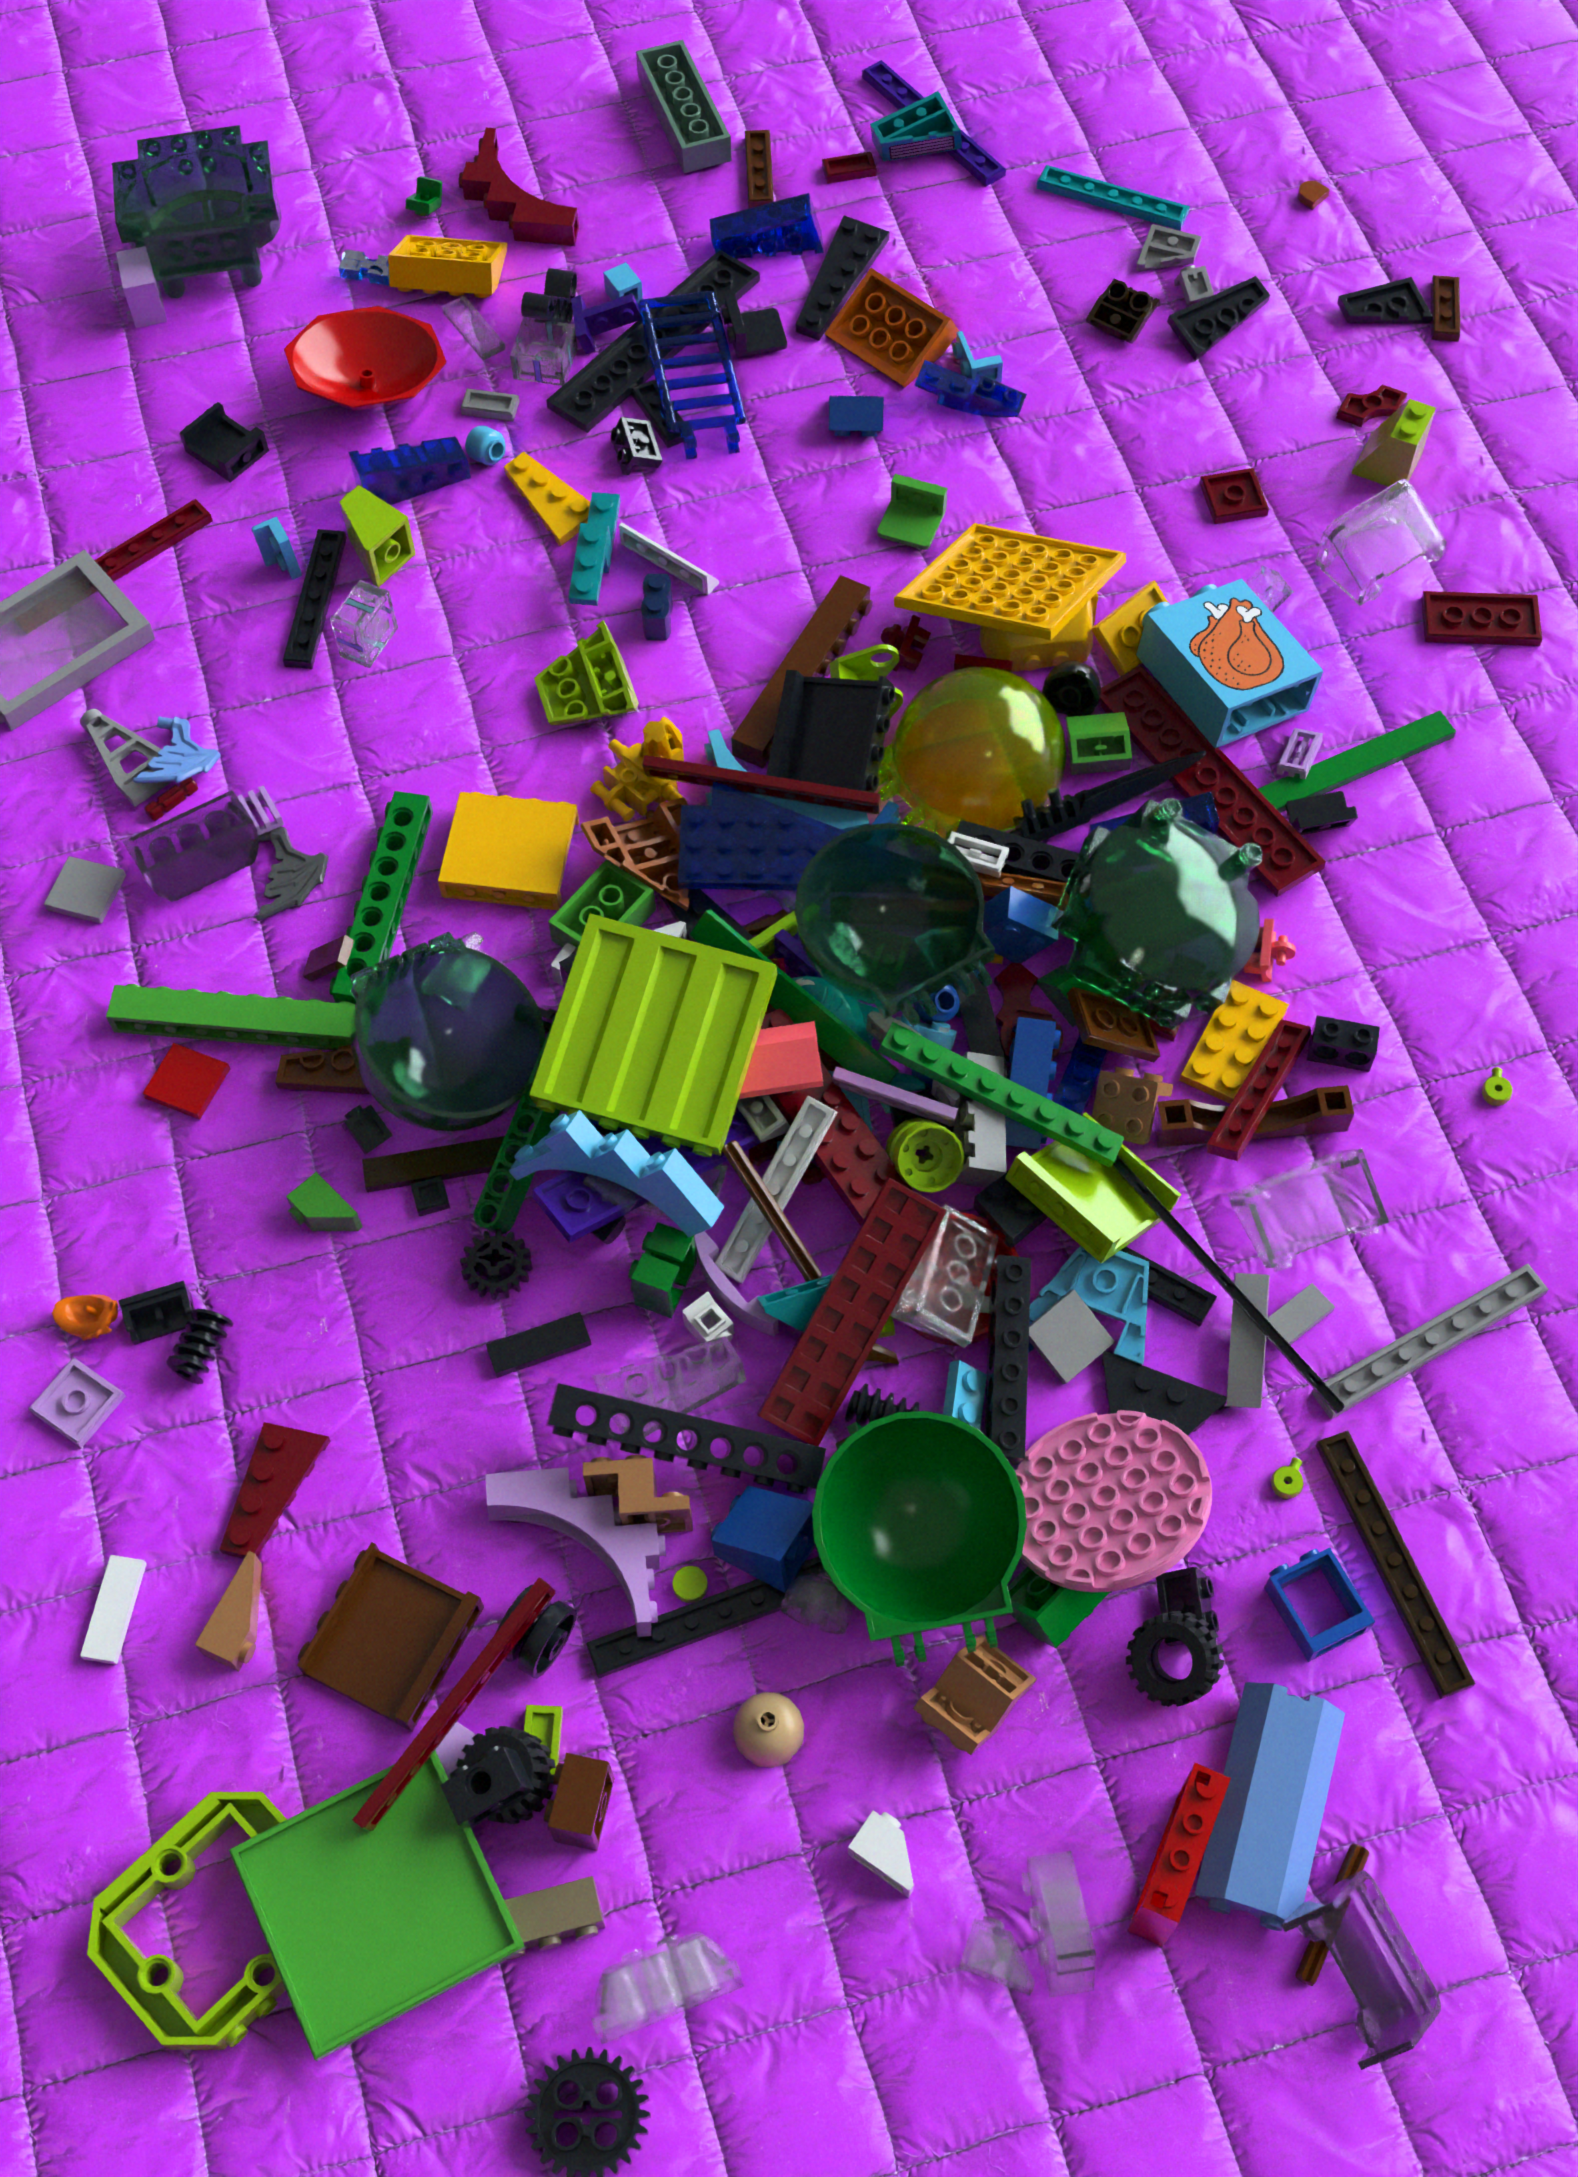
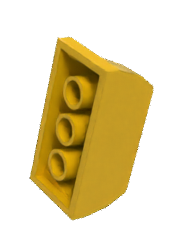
M1098 593L1083 606L1052 640L980 626L979 640L981 648L987 658L1013 661L1012 672L1031 671L1037 668L1057 666L1065 661L1085 662L1093 645V632L1091 628L1094 627Z

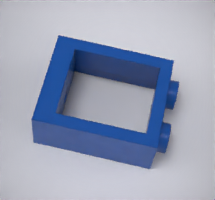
M1330 1547L1321 1552L1318 1549H1313L1299 1558L1300 1562L1291 1567L1286 1563L1273 1569L1269 1573L1270 1577L1264 1587L1307 1662L1369 1632L1375 1623V1620ZM1322 1570L1350 1618L1310 1637L1282 1588Z

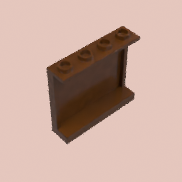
M371 1542L368 1549L362 1550L357 1556L354 1563L355 1570L349 1580H344L340 1584L335 1595L337 1600L331 1610L325 1611L320 1617L317 1624L318 1631L311 1642H306L300 1650L297 1666L303 1675L413 1732L481 1614L484 1605L479 1596L469 1591L465 1595L379 1551L377 1545Z

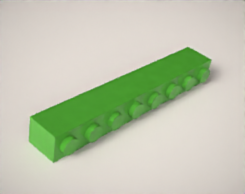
M127 984L126 986L114 985L106 1015L112 1030L118 1033L333 1051L338 1050L339 1046L352 1045V1048L358 1047L363 1025L359 1006L347 1001L339 1003L323 1002L318 999L306 1001L294 1000L286 996L270 998L262 997L258 994H248L245 996L233 995L225 991L209 993L197 989H188L186 991L173 990L164 986L148 988L136 984Z

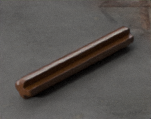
M1353 1843L1349 1847L1297 1969L1296 1978L1304 1984L1313 1986L1316 1983L1370 1855L1369 1851L1361 1845Z

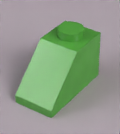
M317 1172L286 1196L291 1207L288 1210L290 1216L299 1225L305 1223L312 1231H359L363 1227L358 1213Z

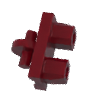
M912 615L909 625L905 626L903 631H901V626L898 624H894L893 627H887L882 631L881 641L884 644L895 647L899 652V662L893 668V671L897 672L901 665L915 671L921 662L923 653L910 647L913 645L923 650L931 632L918 626L921 618L916 615Z

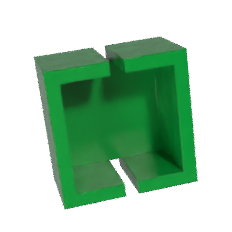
M657 1222L653 1232H647L642 1244V1250L645 1253H642L640 1260L635 1259L633 1261L628 1278L631 1279V1292H633L636 1306L672 1318L683 1295V1290L674 1288L672 1285L674 1283L686 1288L697 1264L694 1235L688 1237L681 1230Z

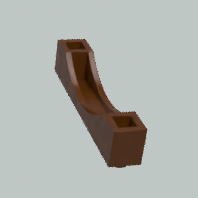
M1348 1085L1315 1088L1297 1096L1272 1102L1251 1140L1348 1131L1354 1116ZM1191 1099L1158 1101L1153 1120L1158 1148L1208 1143L1229 1106L1200 1103Z

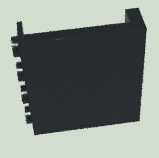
M786 670L766 775L874 793L879 785V764L882 762L885 753L883 746L885 733L888 732L890 727V706L895 700L894 684L884 676H879V681L808 677L803 676L797 670Z

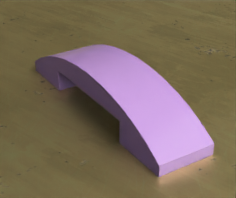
M705 1231L694 1235L701 1271L719 1301L734 1316L752 1328L771 1336L778 1334V1319L764 1312L758 1303L757 1297L747 1303L717 1267L715 1261L719 1256V1248Z

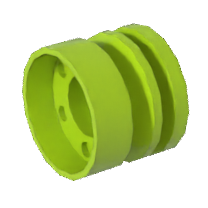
M917 1117L905 1120L893 1129L887 1139L885 1149L901 1179L918 1191L933 1193L945 1190L956 1181L963 1169L965 1157L961 1142L953 1132L930 1119ZM917 1149L926 1150L924 1156H917L915 1152Z

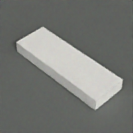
M110 1555L80 1654L83 1660L118 1664L147 1564L144 1560Z

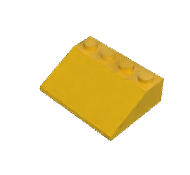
M406 235L388 255L389 286L398 287V290L402 292L423 289V292L427 294L448 291L453 296L473 293L475 297L487 298L498 288L508 243Z

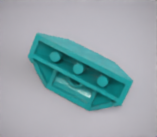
M834 1274L757 1297L758 1303L765 1313L803 1331Z

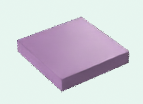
M73 1357L28 1409L33 1415L82 1448L123 1401L126 1395L123 1391Z

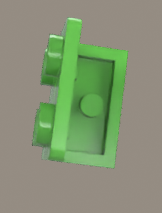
M895 474L891 481V501L877 529V535L880 538L915 548L929 549L946 512L948 488Z

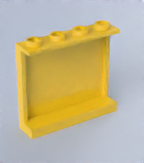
M460 792L438 878L441 896L444 898L559 910L562 902L560 889L574 825H579L577 805L563 801L548 802L536 798L521 799L512 798L507 795L494 796L479 792Z

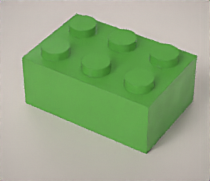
M606 859L548 921L551 939L562 948L565 944L569 943L577 947L578 950L590 913L641 927L656 910L654 890Z

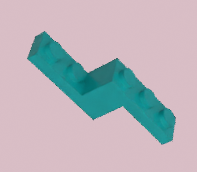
M592 492L587 524L580 523L568 596L570 604L598 606L602 575L610 571L621 501L620 494Z

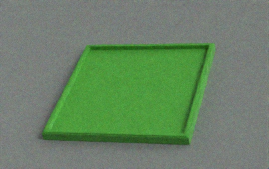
M436 1750L373 1831L361 1828L352 1819L394 1765L229 1849L316 2061L323 2059L526 1949L472 1829L459 1826L440 1786L448 1781L449 1778Z

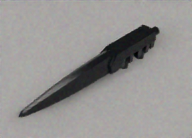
M1206 751L1192 753L1138 770L1092 789L1078 792L1074 796L1067 794L1063 796L1064 800L1061 798L1059 788H1051L1047 791L1050 805L1047 807L1040 805L1036 807L1037 811L1034 809L1032 799L1022 800L1020 804L1024 816L1013 817L1015 830L1008 833L1041 842L1085 824L1091 819L1143 795L1203 759Z

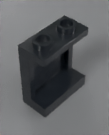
M219 402L207 409L180 432L185 452L230 483L269 451L265 434L262 430L255 427L253 430L248 431L225 414L223 405Z

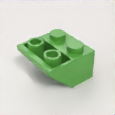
M1124 712L1066 717L1071 775L1130 770L1132 751L1129 727Z

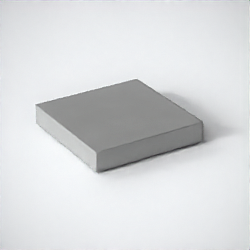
M68 856L44 906L49 911L102 924L126 874L123 869Z
M1070 1290L1029 1325L1030 1343L1062 1384H1067L1115 1342L1075 1290Z

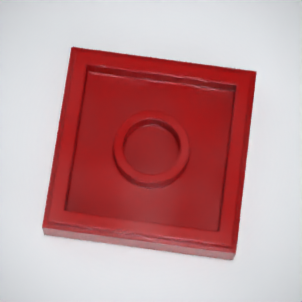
M173 1043L145 1088L143 1095L145 1099L200 1120L228 1074L230 1066L226 1062Z

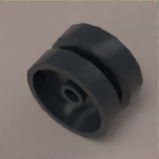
M533 1584L525 1588V1590L516 1598V1600L510 1606L504 1618L502 1619L497 1631L504 1624V1622L514 1611L517 1605L521 1602V1600L524 1598L527 1592L531 1589ZM550 1600L505 1658V1661L512 1662L518 1658L520 1670L536 1679L542 1676L565 1646L574 1628L577 1610L562 1601L551 1604Z

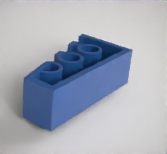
M1017 1017L1012 1024V1032H1015V1038L1012 1039L1010 1045L1009 1063L1012 1064L1011 1070H1008L1007 1079L1052 1101V1093H1047L1049 1080L1054 1081L1057 1062L1051 1060L1053 1049L1059 1048L1061 1030H1056V1022ZM1005 1116L1006 1146L1039 1150L1040 1144H1046L1047 1136Z

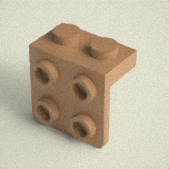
M1115 1067V1072L1100 1070L1091 1117L1101 1126L1125 1137L1123 1141L1141 1145L1147 1144L1150 1140L1158 1095L1171 1097L1173 1084L1162 1082L1163 1076L1144 1072L1143 1078L1133 1076L1134 1070L1122 1067Z

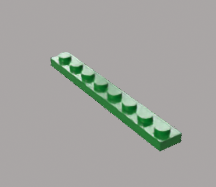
M892 1022L878 1050L879 1053L1109 1168L1115 1162L1125 1138L895 1022Z

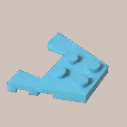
M1080 1245L1060 1268L1057 1275L1048 1285L1044 1286L1036 1299L1030 1304L1029 1321L1034 1322L1070 1290H1075L1090 1310L1126 1323L1114 1355L1143 1365L1149 1261L1119 1251L1101 1264Z

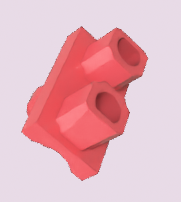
M1264 919V927L1247 928V948H1261V952L1244 953V971L1246 973L1261 974L1262 982L1272 981L1274 959H1276L1277 965L1284 966L1286 960L1292 959L1296 952L1295 945L1288 942L1287 936L1281 935L1278 941H1276V932L1273 931L1274 919Z

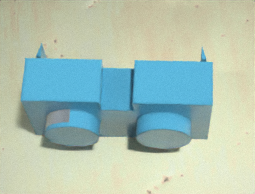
M902 1014L901 1017L897 1016L895 1018L916 1030L923 1037L949 1050L954 1046L957 1030L950 1029L951 1025L947 1023L932 1021V1024L920 1022L918 1016L911 1014Z

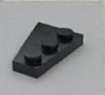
M1412 277L1340 295L1337 301L1347 323L1430 324L1433 318Z

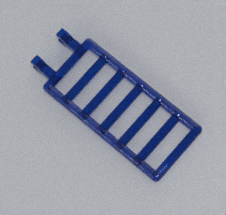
M704 291L640 300L638 303L667 430L670 433H681L686 460L697 458V440L693 432L696 430L723 427L729 454L739 453L738 442H740V435L736 425L745 424L747 417L716 294L713 291ZM707 302L709 312L653 319L650 309ZM712 322L714 332L657 339L655 329ZM717 343L719 352L668 359H662L660 354L661 349ZM722 363L724 373L666 380L664 371ZM727 384L729 389L728 394L671 401L669 392L672 390ZM732 404L735 413L733 415L676 422L674 412Z

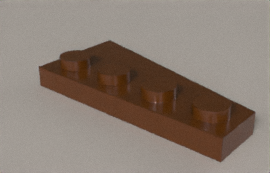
M410 1036L400 1037L399 1041L384 1043L383 1040L373 1041L368 1046L352 1048V1045L339 1046L338 1050L323 1052L322 1049L281 1055L275 1083L279 1089L402 1096L411 1048Z

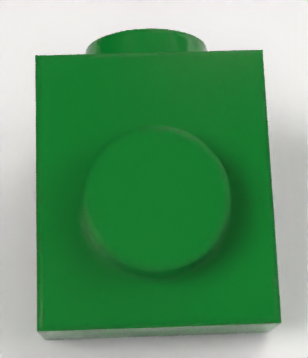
M423 176L418 177L416 193L406 198L405 209L413 210L419 216H428L440 208L442 203V181Z

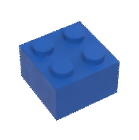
M1010 886L974 910L971 943L982 947L986 951L1005 957L1013 963H1023L1058 941L1060 909Z

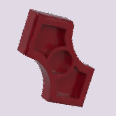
M1383 384L1376 391L1369 394L1349 393L1340 406L1336 418L1362 427L1366 421L1374 417L1391 416L1405 403L1408 393Z
M1012 962L994 978V984L998 987L997 989L1000 990L1003 997V1006L995 1017L996 1023L1001 1027L1005 1019L1012 1013L1017 1012L1020 1008L1032 1006L1030 994L1037 984L1038 977L1021 963Z

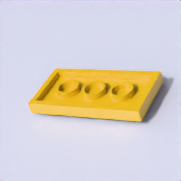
M1232 979L1181 1073L1179 1081L1231 1104L1280 1020L1283 1019L1289 1004Z

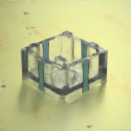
M523 317L510 354L513 379L563 386L567 381L578 348L575 324Z
M359 580L356 586L352 587L348 597L334 616L332 615L330 618L340 657L367 668L372 666L398 629L390 591Z

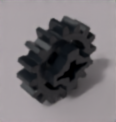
M497 1229L495 1236H490L488 1231H484V1239L481 1241L473 1237L474 1247L465 1246L464 1252L467 1257L460 1259L461 1266L464 1268L461 1271L464 1280H468L469 1289L472 1291L478 1288L479 1297L482 1298L487 1292H490L492 1300H496L498 1293H503L505 1298H509V1290L512 1288L520 1292L519 1282H528L529 1276L526 1271L533 1270L532 1262L529 1260L532 1258L529 1248H525L524 1240L521 1238L515 1241L514 1232L511 1231L504 1237L502 1236L501 1229ZM505 1248L511 1250L513 1253H508L505 1250ZM480 1276H486L488 1278V1281L482 1279Z

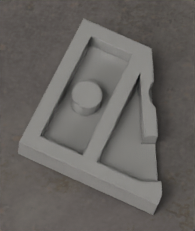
M1152 224L1138 259L1136 271L1193 264L1202 236Z

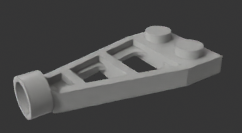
M90 709L82 715L80 725L91 735L117 789L134 807L171 783L133 782V778L137 777L140 772H154L148 768V763L152 758L158 757V752L162 749L103 715L98 709ZM116 734L126 741V743L113 752H110L104 744L105 741ZM134 751L148 758L146 762L130 773L124 772L120 764L122 759Z

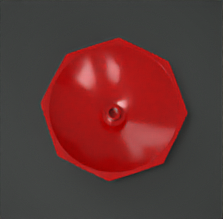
M380 306L318 315L284 348L298 389L354 411L408 402L447 363L431 324Z

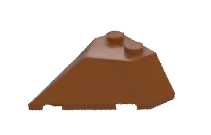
M684 797L659 803L653 816L643 820L614 827L607 816L581 824L580 827L593 851L687 911L697 819Z

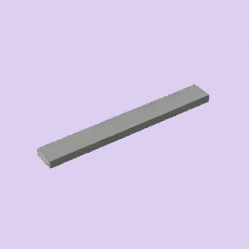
M1526 1264L1325 1381L1324 1383L1344 1404L1345 1407L1341 1412L1336 1414L1314 1389L1311 1393L1332 1420L1542 1297L1549 1289L1531 1266Z

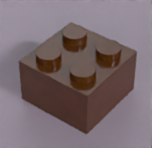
M566 1753L564 1763L557 1764L553 1779V1785L557 1786L555 1799L548 1800L544 1814V1822H548V1830H550L555 1842L598 1851L615 1780L608 1761Z

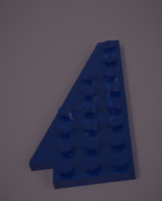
M713 782L712 806H681L678 889L923 893V860L718 782Z

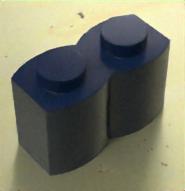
M647 574L643 581L644 599L641 605L644 636L646 640H667L671 634L670 615L673 609L671 580L668 574Z

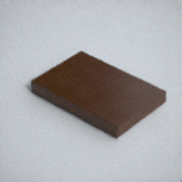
M1072 987L1066 993L1082 1043L1150 1062H1155L1160 1057V1052L1143 1006Z

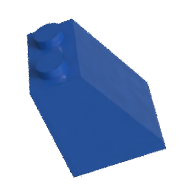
M748 1485L742 1495L735 1496L731 1502L729 1514L723 1523H717L712 1531L711 1542L714 1556L786 1593L815 1548L812 1525L813 1503Z

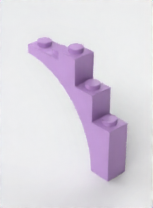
M568 1467L485 1474L489 1521L509 1520L542 1525L559 1531L590 1549L605 1563L622 1586L635 1619L637 1637L651 1636V1623L658 1622L656 1601H649V1590L655 1589L654 1570L660 1569L659 1556H666L664 1535L657 1534V1523L621 1526L619 1507H613L612 1495L577 1498L576 1479L569 1480Z

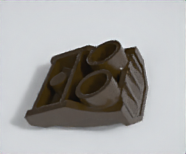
M1113 279L1104 293L1099 296L1086 318V322L1120 340L1133 343L1151 314L1160 306V300L1157 298L1153 300V297L1147 292H1137L1132 287H1127L1125 282Z

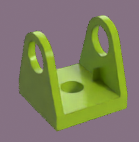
M879 644L839 657L830 663L831 678L879 681V676L886 677L898 664L899 652L891 645ZM877 653H889L893 656L889 661L882 663L871 660V657ZM895 688L896 700L890 706L889 718L903 704V694L897 688Z

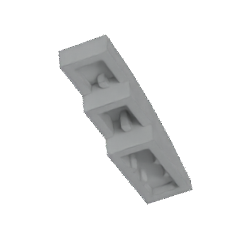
M1236 1273L1235 1285L1268 1320L1270 1275ZM1234 1300L1226 1406L1262 1408L1267 1337Z

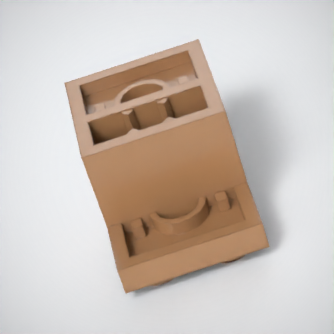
M636 1454L627 1456L624 1460L596 1457L591 1462H583V1478L588 1497L602 1495L619 1497V1515L622 1526L657 1523V1533L693 1531L689 1495L683 1496L679 1492L664 1493L662 1497H657V1481L652 1458Z
M982 1635L976 1638V1651L968 1653L965 1646L957 1652L935 1686L920 1697L913 1708L921 1715L925 1723L931 1727L938 1728L950 1738L951 1743L956 1748L966 1751L970 1755L998 1731L1017 1701L1032 1688L1037 1680L999 1648H990L986 1638Z

